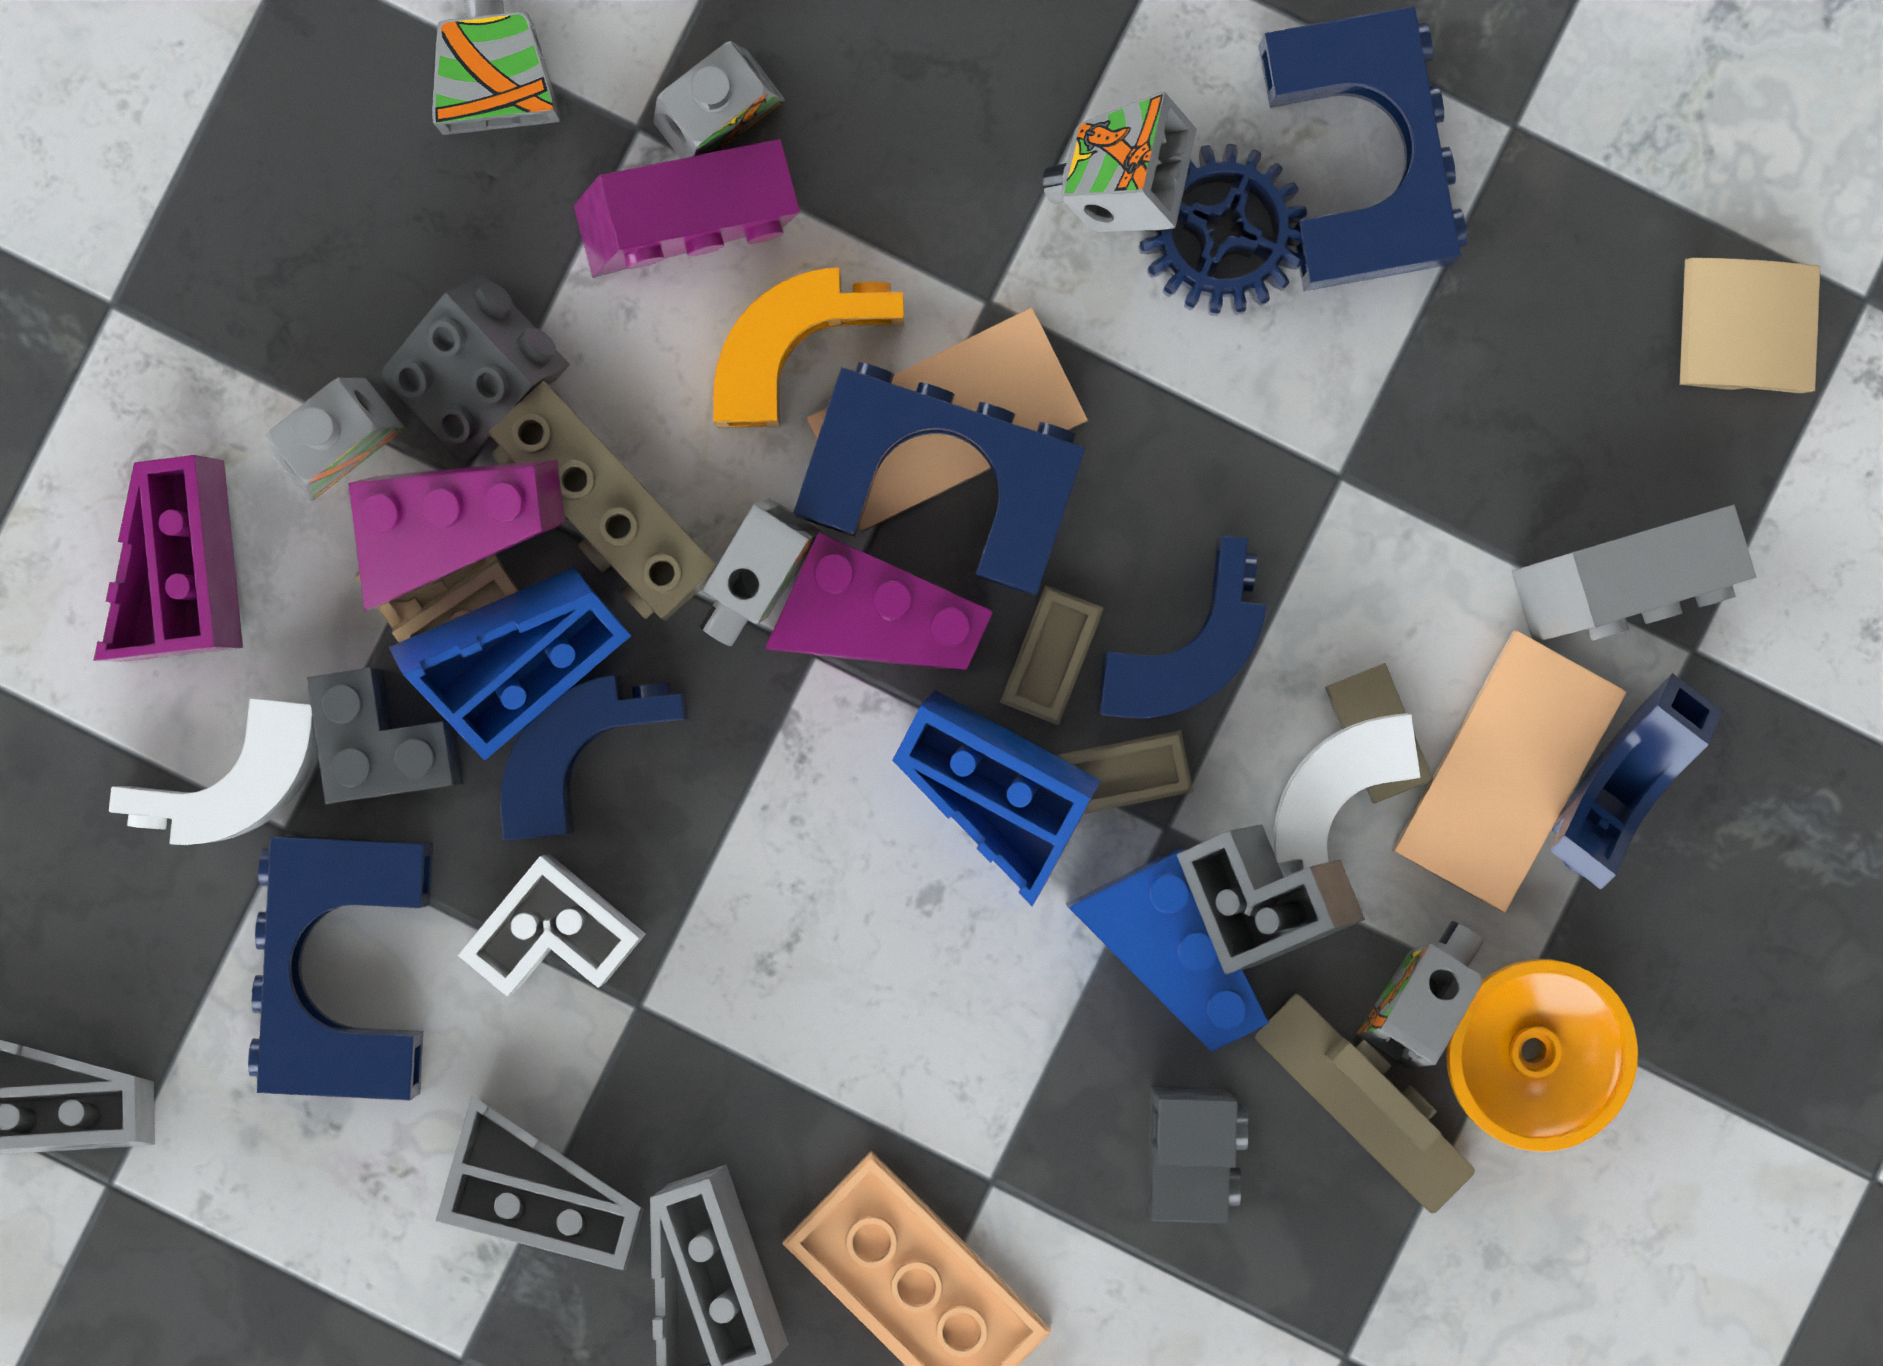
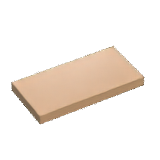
M1032 307L895 374L892 381L894 385L915 392L919 382L946 389L955 394L952 404L973 411L977 410L979 402L1001 407L1015 413L1012 424L1036 432L1040 422L1052 424L1070 431L1088 421ZM827 408L806 418L816 440L818 439ZM929 434L912 438L895 448L881 464L859 527L864 532L990 470L991 467L974 447L958 438L940 434Z
M1513 631L1432 777L1433 780L1426 787L1392 851L1501 912L1506 913L1627 691L1521 632Z
M872 1150L782 1242L905 1366H1018L1051 1332V1327Z

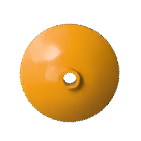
M1531 959L1505 966L1483 979L1481 987L1447 1045V1069L1453 1092L1459 1104L1469 1118L1484 1132L1496 1140L1518 1149L1540 1152L1557 1151L1573 1147L1592 1138L1611 1123L1620 1112L1632 1090L1638 1065L1637 1038L1632 1019L1625 1005L1613 989L1601 978L1577 965L1564 961ZM1536 1038L1540 1045L1539 1052L1533 1059L1525 1060L1522 1056V1046L1527 1040Z

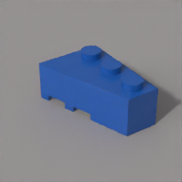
M573 567L389 647L402 674L485 761L631 637V635L609 605Z
M936 690L920 706L892 760L948 819L952 817L978 844L976 849L990 863L994 861L1020 888L1018 893L1032 907L1046 885L1101 783L1100 779Z
M1177 848L1066 903L1067 907L1211 1052L1269 1024L1243 970L1226 975L1223 971L1176 855L1183 852V850Z

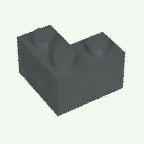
M364 668L307 677L325 804L463 784L456 730L448 722L442 721L392 729L383 669Z
M1262 824L1229 830L1176 854L1225 975L1258 966L1365 920L1341 860L1309 866L1284 877Z
M1151 1086L1148 1214L1151 1221L1229 1223V1206H1240L1241 1171L1240 1168L1231 1167H1236V1150H1247L1248 1112L1242 1111V1105L1237 1104V1100L1227 1088Z

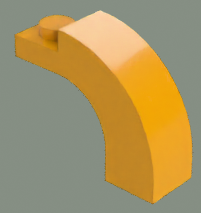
M837 267L818 269L796 275L763 293L739 317L722 347L714 377L713 422L718 428L780 427V381L785 363L792 351L810 335L831 327L904 326L903 292H891V283L870 281L854 283L853 293H841L840 268Z

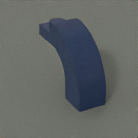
M1221 536L1217 540L1210 609L1203 627L1187 645L1173 653L1158 656L1109 651L1104 653L1098 716L1144 719L1175 714L1207 700L1233 679L1254 649L1262 629L1267 604L1241 602L1242 591L1253 592L1257 569V554L1247 553L1248 538Z
M1672 673L1624 724L1576 787L1552 828V831L1557 835L1550 851L1562 859L1571 871L1584 876L1599 889H1602L1616 876L1635 832L1651 807L1671 782L1709 745L1723 711Z
M617 675L596 678L568 689L525 726L510 752L503 774L500 795L503 841L574 833L570 782L575 763L586 746L601 734L615 728L689 720L686 695H671L670 683L634 686L632 687L633 699L624 700L621 676Z

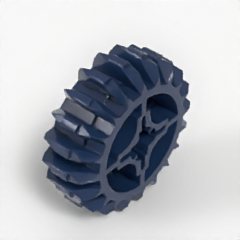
M1235 144L1226 145L1222 162L1215 161L1214 151L1210 145L1200 148L1199 162L1201 167L1196 168L1190 158L1182 197L1204 184L1214 182L1232 184L1225 200L1217 205L1207 206L1195 202L1191 206L1181 201L1177 221L1184 224V230L1196 236L1201 247L1200 258L1196 268L1193 269L1179 254L1171 229L1143 230L1155 232L1156 236L1142 240L1138 246L1140 254L1149 255L1160 252L1161 258L1149 265L1147 273L1153 278L1160 276L1167 270L1170 271L1173 277L1167 281L1163 288V293L1167 297L1174 295L1182 284L1190 289L1185 299L1184 307L1188 310H1193L1201 294L1210 296L1208 313L1211 316L1219 315L1223 305V297L1230 298L1231 308L1236 315L1243 314L1246 311L1247 304L1246 292L1250 293L1253 300L1259 306L1267 304L1270 296L1264 281L1280 291L1284 290L1290 281L1278 265L1296 270L1303 261V258L1298 253L1287 248V246L1302 245L1300 230L1290 228L1289 224L1303 220L1307 216V209L1305 206L1300 205L1286 208L1285 202L1296 195L1299 190L1298 186L1292 182L1277 189L1273 183L1278 179L1283 167L1275 163L1263 175L1256 170L1262 155L1257 150L1251 151L1245 165L1236 163L1238 150ZM1250 192L1262 202L1270 216L1273 228V241L1262 237L1263 231L1251 225L1246 218L1245 205ZM1234 204L1235 210L1230 219L1234 222V225L1230 231H1238L1239 236H1229L1224 244H1220L1214 257H1211L1210 251L1215 242L1211 236L1215 229L1207 230L1206 223L1216 225L1221 217H1225L1230 205ZM1239 254L1250 258L1253 254L1266 260L1258 269L1245 276L1233 279L1213 278L1220 260L1227 255Z

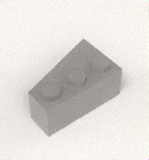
M1735 504L1512 571L1531 637L1537 642L1588 629L1591 641L1629 630L1626 622L1627 617L1642 613L1645 624L1673 617L1683 613L1679 601L1695 597L1698 608L1736 597L1732 585L1757 578Z
M0 1040V1154L155 1145L154 1081Z
M471 1095L436 1221L627 1271L644 1209L480 1099Z
M727 1164L667 1184L650 1197L652 1279H655L656 1317L652 1319L653 1340H656L657 1366H763L773 1363L789 1344Z

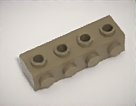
M544 380L488 431L491 437L499 444L491 454L500 464L557 459L564 521L566 522L569 519L585 537L577 545L578 548L602 573L612 566L625 579L628 585L620 593L645 619L655 612L661 619L667 621L706 585L717 566L714 561Z

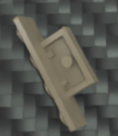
M1293 994L1268 1019L1269 1024L1255 1032V1040L1430 1213H1436L1474 1175V1167L1429 1121L1437 1111L1411 1085H1408L1401 1093L1383 1076L1392 1066L1368 1042L1363 1040L1355 1048L1299 994Z

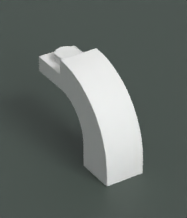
M250 698L245 742L241 755L232 770L222 780L207 789L194 793L133 786L111 787L109 812L128 814L127 826L139 828L166 829L167 818L172 819L169 844L175 845L217 842L231 839L256 829L276 816L290 803L305 783L315 763L318 751L311 704Z
M1403 713L1383 716L1353 724L1323 740L1303 759L1290 777L1277 808L1273 846L1274 855L1278 863L1300 860L1301 869L1303 870L1309 866L1329 862L1327 852L1329 830L1335 815L1350 797L1373 785L1421 778L1411 714ZM1300 870L1290 871V875L1293 874V873H1296V872H1298V871H1300Z

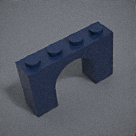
M1415 6L1264 33L1259 44V52L1270 108L1333 96L1357 97L1376 105L1391 118L1400 133L1404 145L1405 164L1403 175L1396 191L1387 199L1363 209L1298 221L1294 228L1299 229L1301 232L1302 245L1295 246L1296 253L1303 258L1299 267L1303 291L1452 265L1461 256L1460 247L1467 245V229L1462 210L1460 208L1452 210L1448 185L1455 184L1456 181L1454 158L1449 146L1441 148L1437 123L1444 122L1443 99L1439 86L1429 85L1425 62L1431 61L1433 58L1432 39L1427 23L1418 24Z
M858 362L856 371L841 367L793 511L794 516L856 537L876 474L886 457L899 445L915 437L929 434L952 436L970 444L986 459L993 471L998 489L996 515L975 577L1036 596L1085 447L1073 444L1076 434L1067 429L1044 422L1039 423L1037 432L1012 424L1015 413L988 403L979 402L976 411L952 404L955 396L954 393L931 384L919 382L916 392L892 384L894 373L867 363Z
M288 835L270 837V848H263L261 850L258 865L260 886H267L266 912L260 911L258 913L255 925L256 949L264 950L263 975L255 976L251 997L253 1013H261L260 1037L252 1039L248 1055V1071L250 1076L257 1077V1093L409 1101L420 1094L423 1031L358 1028L341 1024L329 1018L314 1004L305 988L301 961L305 943L313 928L323 917L339 907L361 905L423 908L429 906L433 843Z

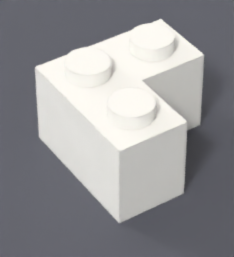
M546 854L540 856L458 956L507 997L519 990L551 950L599 988L609 980L646 933L552 855Z

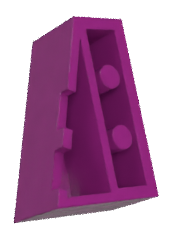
M781 139L601 174L574 205L592 278L625 269L646 267L661 262L666 258L685 253L688 256L711 253L723 248L726 242L745 237L748 244L769 241L784 234L782 227L800 213Z
M189 455L134 462L118 542L123 543L116 579L115 582H109L105 602H110L103 641H97L93 661L128 662L243 648L224 460Z
M557 459L382 475L348 483L364 611L392 602L408 593L565 523Z
M818 532L765 648L770 651L966 672L993 611Z

